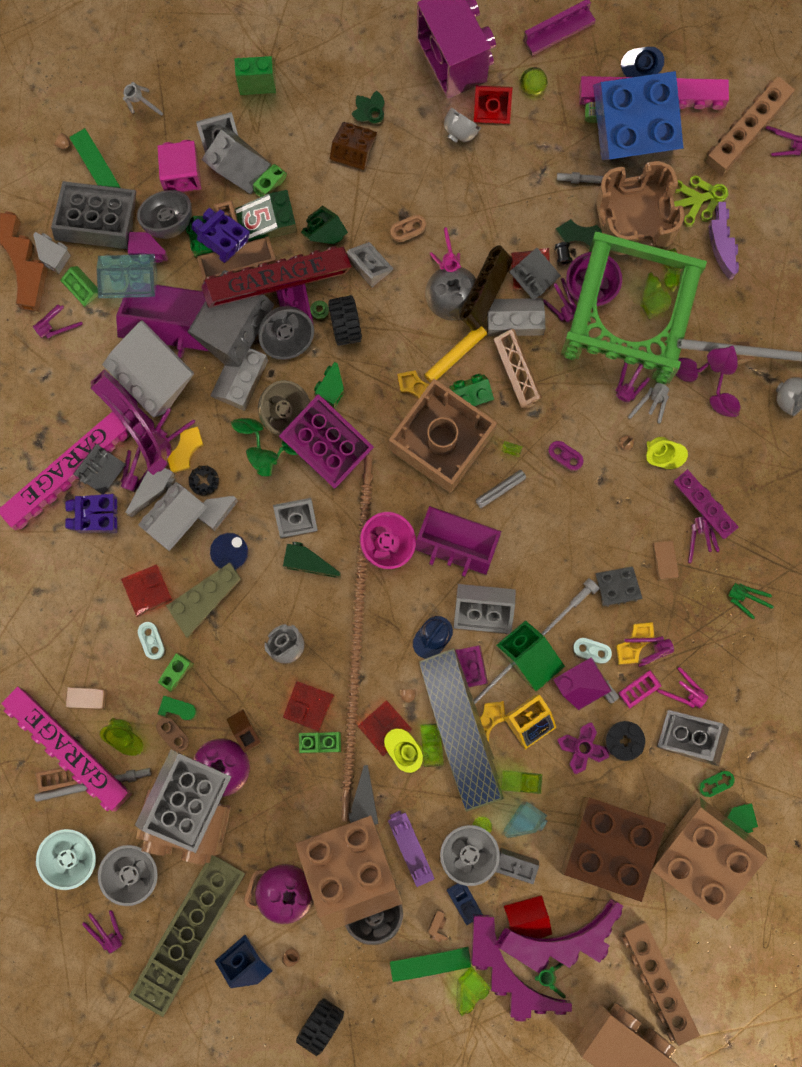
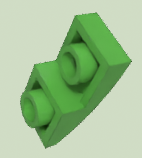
M341 732L299 733V753L341 752Z

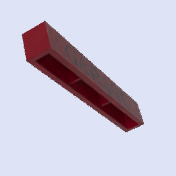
M333 246L323 252L316 250L311 252L310 255L303 256V254H300L290 260L284 258L273 264L263 263L253 269L246 267L240 272L234 273V271H230L220 277L213 275L205 279L201 289L208 308L344 275L350 270L351 264L344 246L339 248Z

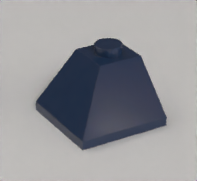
M246 935L215 960L230 988L257 985L273 971L264 956Z

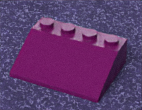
M319 394L279 435L285 443L334 489L374 448Z

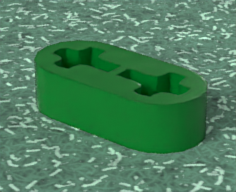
M729 771L718 772L702 780L698 785V791L704 797H712L732 787L735 782L734 775ZM722 775L729 776L728 785L725 783L718 784V781L723 779ZM705 783L707 785H715V787L710 789V794L703 791Z

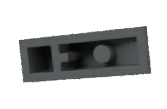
M368 765L363 766L351 808L352 813H348L350 823L372 816L375 825L379 824Z

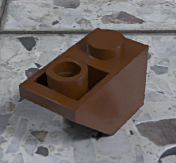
M244 710L226 719L244 753L263 743Z

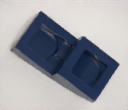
M457 883L447 889L466 926L473 922V914L483 915L467 886Z

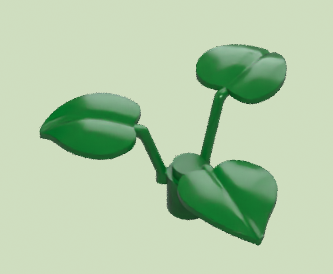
M239 418L231 421V427L235 431L243 434L254 433L256 435L257 447L248 448L246 456L257 470V474L265 477L271 476L273 465L277 464L278 458L283 451L287 454L298 455L284 441L281 443L283 447L279 449L277 454L270 450L261 449L258 431L263 430V425L259 421L251 418Z

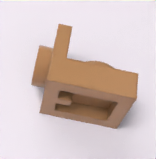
M437 909L427 932L431 934V939L441 943L442 940L447 941L448 937L438 932V929H443L447 918L444 917L445 913Z

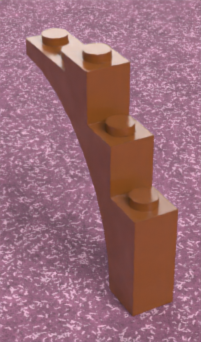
M5 211V213H0V245L11 258L16 272L18 287L16 304L20 309L39 312L48 269L39 260H32L31 262L34 249L33 243L26 236H18L21 221L15 213Z

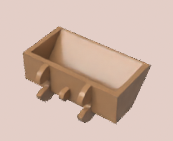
M269 236L247 242L226 263H223L219 259L220 256L215 252L197 257L203 282L207 277L213 275L220 277L223 270L236 273L246 267L253 269L263 263L273 264L276 262Z

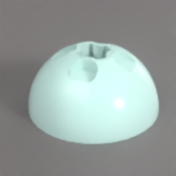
M70 829L59 830L47 836L40 844L36 855V867L40 877L46 884L59 890L74 889L85 883L93 873L96 863V853L91 841L84 834Z

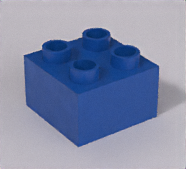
M676 71L605 81L593 85L601 160L684 149Z

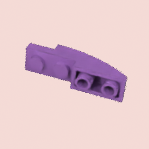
M718 202L715 208V220H711L708 226L709 238L717 263L730 280L739 272V263L736 262L738 244H735V238H729L730 227L727 226L729 209L726 208V202Z

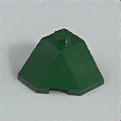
M323 205L308 216L306 220L308 225L301 231V234L310 241L330 244L341 241L348 233L338 215Z

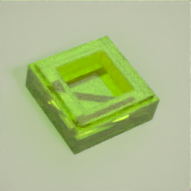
M504 441L502 452L519 457L523 446Z

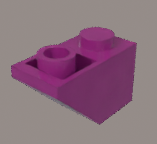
M129 232L128 255L130 259L135 262L151 260L152 262L161 263L163 260L168 261L166 251L147 232Z

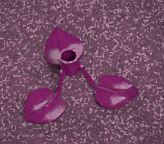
M733 345L709 351L707 355L708 362L701 368H697V363L692 359L679 358L678 361H681L675 375L683 381H695L698 378V373L711 365V369L714 372H720L716 391L717 395L710 397V405L717 413L723 416H739L741 406L738 399L729 393H720L723 375L735 373L738 367L737 354Z

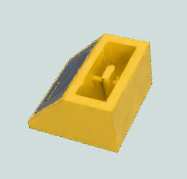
M541 695L532 696L503 717L525 750L557 728L551 710Z

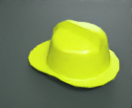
M657 437L646 443L648 446L646 460L651 465L672 470L682 466L688 458V451L685 446L670 441L665 437Z
M396 728L390 730L384 739L387 752L400 770L408 773L417 771L423 762L420 744L414 740L409 732L403 729Z

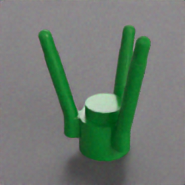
M735 583L728 594L732 598L730 602L736 604L751 619H755V616L739 600L743 602L745 597L771 609L774 608L773 605L749 594L748 591L769 598L772 597L771 594L747 587L741 583Z
M559 963L549 970L541 971L539 976H535V980L539 981L541 985L550 987L559 996L566 998V995L555 986L557 979L555 971L564 964Z

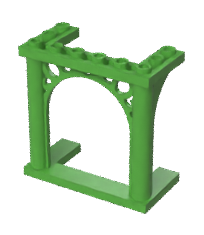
M595 231L589 248L591 256L570 332L568 331L561 355L570 360L579 359L583 349L587 350L590 354H604L609 359L615 360L619 358L627 364L634 365L637 363L643 365L646 369H654L651 379L656 380L657 383L670 384L681 361H678L681 349L677 347V342L685 337L699 279L706 267L707 261ZM610 250L681 269L677 282H680L671 320L667 327L656 337L641 342L626 341L614 336L602 324L597 311V297ZM590 318H594L596 320V323L587 325L588 322L591 323ZM593 328L601 330V334L596 338H591L588 334ZM608 337L610 339V342H607V340H602V338ZM666 337L667 340L663 343L660 339ZM652 343L659 345L661 348L660 355L652 353L650 349ZM639 347H645L646 352L644 350L640 351Z

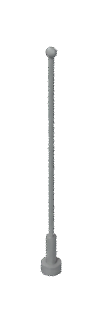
M588 578L583 583L585 588L570 601V605L541 633L543 636L573 607L575 608L590 593L595 594L600 589L594 581ZM510 664L474 699V703L476 704L513 666Z

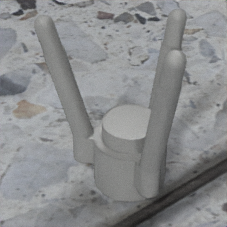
M134 82L124 88L123 100L127 103L132 114L135 111L131 102L142 101L161 116L163 115V112L142 97L141 91L149 92L148 88L139 86Z
M656 383L654 388L650 387L648 393L633 409L628 418L631 419L651 396L654 402L649 410L650 415L655 410L657 403L662 402L657 421L660 424L666 402L669 398L667 395L669 388L661 383Z

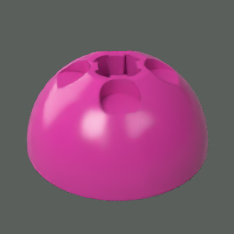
M393 512L378 513L372 516L361 530V551L364 557L378 568L395 569L401 567L410 560L415 551V532L411 524L399 514Z

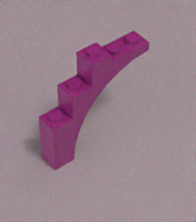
M104 369L91 381V389L109 406L130 432L144 456L148 471L152 475L161 472L167 466V458L171 454V444L154 429V421L138 407L137 400Z
M610 899L602 912L590 923L575 932L560 937L532 938L504 928L495 946L539 974L547 967L550 956L568 968L577 962L580 951L600 963L607 956L610 946L604 942V939L611 934V927L620 918L624 906Z
M473 914L471 964L476 966L478 970H487L488 967H491L490 989L491 992H495V995L505 996L507 992H510L509 1014L511 1018H514V1021H526V1018H531V1010H534L536 1014H546V1011H554V1014L566 1015L567 1012H572L570 1000L544 995L520 980L505 962L499 948L495 946L497 939L494 916Z

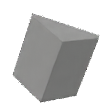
M232 112L196 122L205 153L221 129L232 130L238 135Z
M370 242L347 251L350 264L371 287L375 286L393 270V267Z
M311 498L273 505L280 538L318 531Z

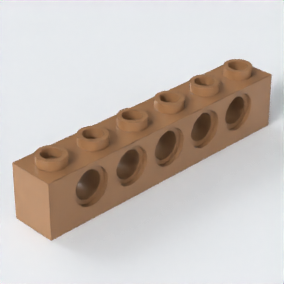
M779 76L774 81L770 80L764 88L766 91L763 94L759 93L755 97L752 107L747 106L741 114L743 117L739 121L736 119L730 126V132L728 134L724 133L718 140L719 144L716 147L712 146L707 152L708 158L705 163L721 176L726 173L795 92V89ZM768 97H773L775 101L770 100ZM757 110L763 111L764 114L758 113ZM745 123H750L752 127L746 126ZM733 136H738L741 140H736ZM722 149L728 150L729 154L724 153Z
M642 921L623 930L624 936L621 937L625 947H630L633 953L630 956L634 966H639L642 972L639 974L643 985H648L651 991L648 993L653 1005L657 1004L660 1010L657 1014L662 1024L666 1023L669 1029L666 1033L671 1043L675 1042L680 1046L700 1036L647 923ZM644 941L646 948L641 952L637 951V943ZM648 960H654L655 966L652 970H646L645 963ZM663 979V986L660 989H656L654 987L655 980ZM671 997L672 1005L667 1008L664 1007V999ZM676 1016L681 1017V1024L679 1026H673L672 1020Z

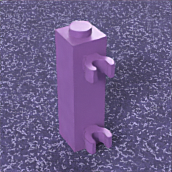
M400 810L391 814V819L388 820V823L416 887L434 880L433 873L406 812L402 814Z

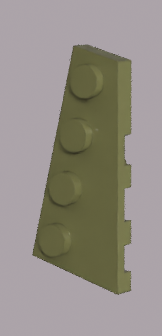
M228 563L166 605L186 638L193 634V631L202 624L210 612L218 606L219 602L241 580L232 563Z

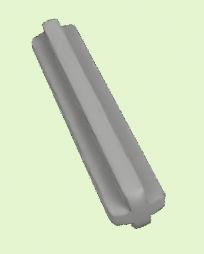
M522 470L517 471L476 499L477 505L483 508L525 480V473Z

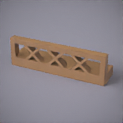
M511 329L494 338V342L521 408H530L536 405L535 402L541 399L542 396L515 329ZM510 335H511L512 340H513L512 345H511L510 340H509V338H508V336H510ZM515 353L519 354V357H520L519 362H518V360H517V358H516ZM522 370L525 371L526 374H527L526 380H525V377H524V375H523ZM529 387L533 389L534 397H532Z

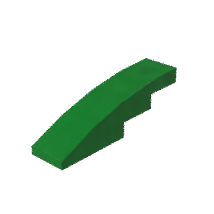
M84 128L70 136L71 142L98 186L121 188L87 130Z
M469 947L431 952L429 954L390 961L393 982L472 967Z

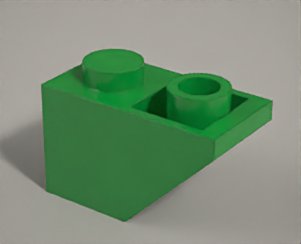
M336 362L332 366L329 365L324 372L325 377L323 381H319L314 388L315 397L319 394L334 409L345 394L339 366Z
M752 803L730 807L724 815L747 833L753 832V828L758 827Z

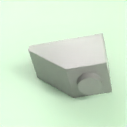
M234 496L206 499L203 504L207 506V509L198 519L215 531L237 504L238 500Z

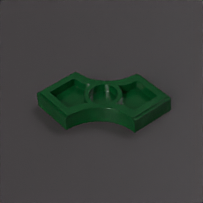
M572 219L555 229L563 242H569L570 244L579 243L588 249L591 246L595 231L602 233L597 224L591 227H583L574 223Z

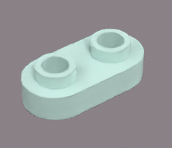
M151 622L142 623L138 628V636L145 655L152 660H158L165 652L159 631ZM147 629L152 630V633L149 636H146L145 631ZM153 647H158L156 654L152 653Z
M580 638L573 645V651L576 656L586 660L592 657L594 662L599 664L608 662L612 656L609 646L587 638ZM584 645L586 651H580L579 646ZM598 651L604 652L603 658L598 656Z

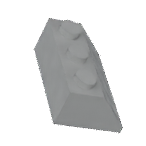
M532 298L495 299L487 314V335L500 336L511 329H515L517 336L544 335L546 328L543 298H536L535 300Z
M249 348L240 366L224 365L210 396L245 411L268 363L267 356Z
M175 482L174 485L168 488L167 493L155 503L152 510L142 518L138 525L170 551L207 509V506L187 489Z
M458 584L454 628L510 634L515 610L516 589Z

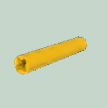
M481 326L479 329L468 333L424 374V377L430 383L433 379L438 380L487 335L486 330Z

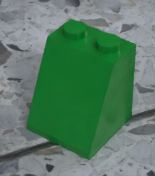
M273 56L234 58L235 76L240 95L276 93L275 62Z
M526 620L496 645L524 681L535 691H538L565 667L545 636Z

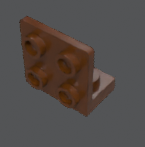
M342 122L332 141L330 160L365 170L369 150L377 136V132L354 125L353 123Z

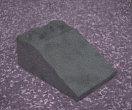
M229 129L220 130L201 159L214 171L249 194L253 193V184L272 165Z
M668 710L657 747L700 762L719 766L729 728L723 723Z

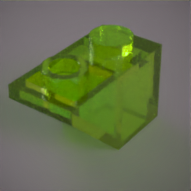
M651 272L645 280L640 306L648 318L652 319L669 309L671 297L668 292H664L659 278L657 276L654 277Z
M503 770L501 773V791L541 794L542 774Z
M473 966L457 980L456 1009L461 1016L465 1013L469 1014L480 999L483 1000L488 996L491 989L487 981Z

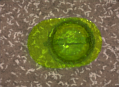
M111 718L109 724L100 730V738L124 755L135 756L143 750L142 740L133 733L131 724L126 720Z

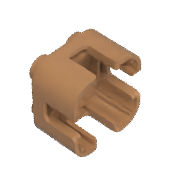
M649 162L645 164L640 176L626 178L625 167L609 170L602 179L596 198L602 233L660 249L671 245L684 221L683 206L675 207L673 195L678 186L674 169L665 162ZM610 250L611 252L618 255H626L620 252Z
M148 789L145 802L151 792V789ZM218 804L196 853L141 831L138 828L136 838L144 840L141 851L165 856L166 854H171L174 847L183 849L181 857L183 861L200 865L210 863L212 855L216 856L221 853L231 806Z

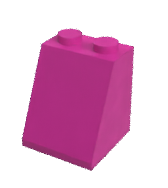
M182 140L180 143L166 142L162 145H157L159 178L163 190H176L180 192L201 190L195 142Z

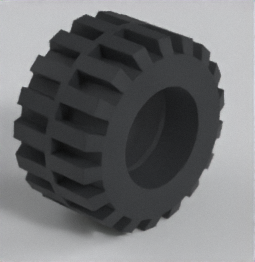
M349 295L329 299L328 306L336 344L342 346L361 342L362 334L354 297Z
M325 998L321 999L299 1032L296 1043L315 1056L320 1055L344 1017V1011Z

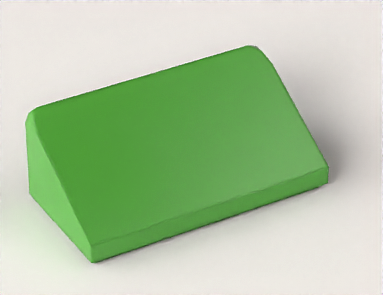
M78 266L70 267L60 280L84 307L101 293L98 287Z

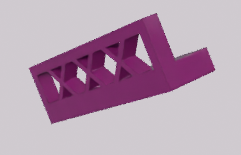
M584 0L526 30L523 42L531 56L595 24L596 20L589 10L590 0Z

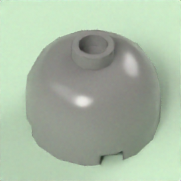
M450 108L444 120L445 130L449 133L448 138L456 143L458 140L462 142L472 140L481 129L480 126L453 108Z
M792 377L784 383L781 382L776 392L778 393L777 403L785 413L795 416L802 409V378Z
M286 624L272 630L268 635V642H265L264 645L268 655L274 661L282 664L296 661L303 653L305 647L304 638L300 631L294 625L287 626Z

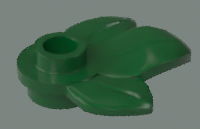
M378 91L373 93L371 99L357 95V109L351 113L352 116L359 122L381 123L384 119L383 107L385 101L383 96ZM377 114L378 117L373 118L372 115Z

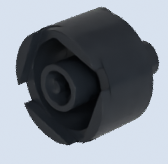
M621 721L607 729L603 737V746H605L608 754L617 761H630L642 754L645 747V735L637 724ZM623 736L625 739H628V743H626L625 745L626 747H624L623 743L620 744V740L623 739Z

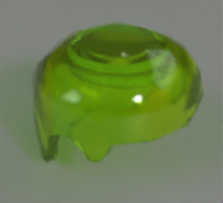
M531 67L522 73L519 83L523 92L535 96L545 91L548 79L542 69Z

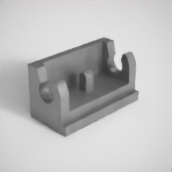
M501 848L499 865L496 872L534 884L539 869V860Z

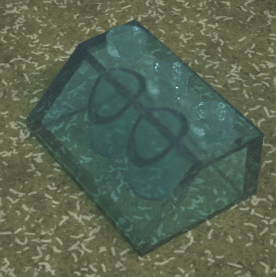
M154 254L98 256V298L155 297L157 265Z
M522 801L501 835L511 838L536 833L538 830L542 831L548 822L545 819L547 815L527 801Z

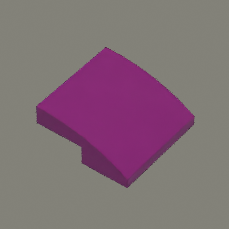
M481 646L457 649L456 653L468 686L474 687L488 684Z

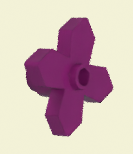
M591 722L580 727L578 739L568 734L557 739L561 750L574 753L569 763L574 774L586 770L588 758L596 762L609 758L605 746L593 744L597 731ZM580 745H584L586 747L585 752L580 751Z

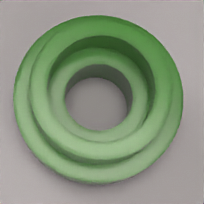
M315 301L310 307L311 315L316 319H324L329 313L327 303ZM317 307L323 308L321 312L316 311Z

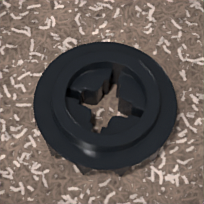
M207 465L198 466L193 469L189 476V486L198 495L205 496L213 493L219 484L217 472ZM198 475L202 477L208 475L207 481L210 485L208 486L205 483L199 484L200 479Z

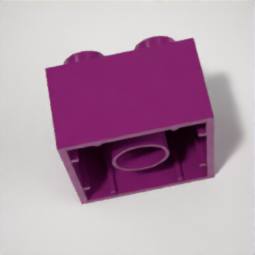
M421 0L417 2V39L447 99L470 90L476 85L487 82L489 66L494 64L491 49L496 48V41L491 29L488 26L480 28L476 17L480 16L476 0Z

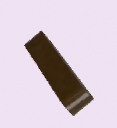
M501 245L495 246L489 252L459 314V318L472 331L479 329L484 323L513 262V258Z

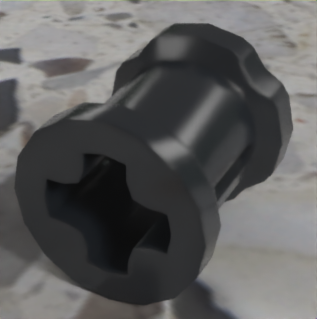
M561 242L553 246L557 254L558 260L556 262L558 266L568 265L573 261L572 257H570L569 242Z

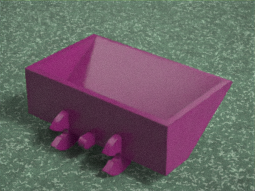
M130 281L116 315L117 337L125 338L143 320L166 345L177 346V349H179L177 356L179 358L183 357L185 348L209 351L188 333L189 328L206 301L203 291Z

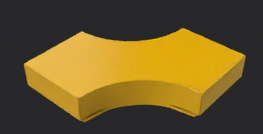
M416 370L397 374L401 393H409L419 399L429 386L428 383H425L418 377Z
M198 426L180 433L178 446L167 458L170 470L173 473L190 469L192 454L198 448L204 446Z
M653 622L633 624L630 638H655ZM625 642L616 645L618 665L638 663L640 651L645 645L652 642Z
M504 701L484 703V711L480 720L488 742L492 728L496 724L505 721L503 718L505 716Z

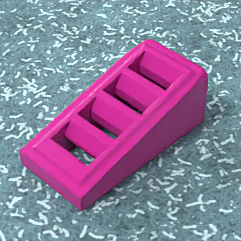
M650 669L618 693L627 706L632 708L660 688L662 684ZM649 677L654 686L651 687L645 678ZM641 681L648 689L646 692L639 684ZM634 686H636V688L641 693L640 696H638L636 692L633 690ZM627 691H630L632 696L635 698L634 701H632L629 698V696L626 693Z

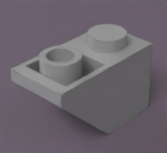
M35 232L33 236L39 260L47 268L60 274L71 256L67 250L68 248L60 242L54 243L51 241L52 238L44 233L40 235Z

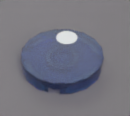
M235 533L219 535L214 539L210 547L211 560L220 569L228 563H232L235 570H238L248 559L249 550L247 544L242 537Z

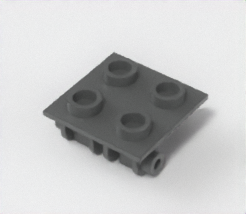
M538 248L534 249L510 271L511 275L533 300L544 293L550 285L561 277Z
M96 444L73 475L78 477L84 484H88L101 494H104L126 464Z
M633 566L595 573L602 596V606L609 607V605L613 604L620 605V603L626 604V602H637V600L643 599Z

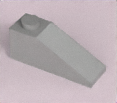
M166 468L154 475L147 471L125 513L133 517L165 494L168 488L174 485L176 481L174 478L175 474Z

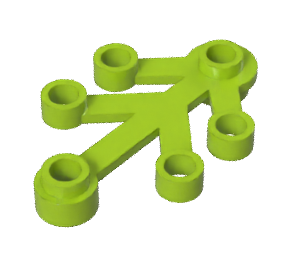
M697 175L692 176L689 185L692 188L700 187L707 191L701 194L684 185L682 181L677 180L681 188L676 189L675 193L682 192L689 196V198L675 201L674 205L675 207L693 205L683 221L686 227H691L695 222V216L702 203L711 200L707 209L700 216L702 221L709 222L717 203L725 201L728 197V189L723 184L713 186L701 180ZM692 180H697L698 184H694ZM718 191V192H720L722 195H721V196H717L715 192ZM707 213L710 217L705 218L704 214ZM690 218L692 223H688L686 219Z

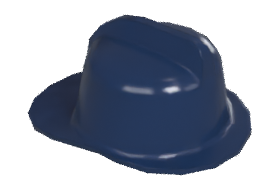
M656 47L636 48L628 51L623 56L621 69L626 77L658 74L664 66L665 59L663 53Z
M442 616L429 618L413 639V648L416 654L424 659L440 654L453 635L451 623Z

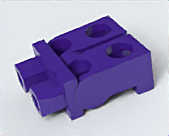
M208 208L203 214V219L207 222L203 223L200 219H196L192 224V230L198 234L197 240L212 249L220 256L219 259L226 263L248 242L250 231L228 215H224L225 212L221 209L215 212Z
M114 494L75 496V499L65 501L66 511L75 512V518H66V529L74 530L78 533H118L117 516L115 515L117 514V496Z

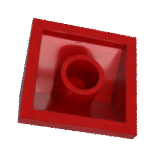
M476 85L473 122L510 124L513 87Z
M542 895L504 905L511 931L532 938H543L553 935Z

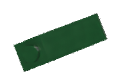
M292 542V544H287L283 562L284 569L341 579V573L310 549L304 547L303 543Z

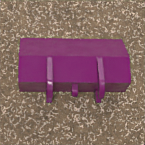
M429 506L416 540L415 550L431 555L429 565L433 566L437 557L448 561V566L454 563L464 567L463 577L466 576L468 569L487 575L502 531Z

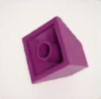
M592 657L553 679L563 697L578 710L612 691Z

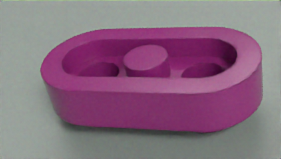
M554 441L549 446V457L569 471H578L582 467L584 462L583 456L564 442ZM559 449L561 454H555L554 450ZM571 459L576 460L577 464H576V465H572V464L570 463V460H571Z

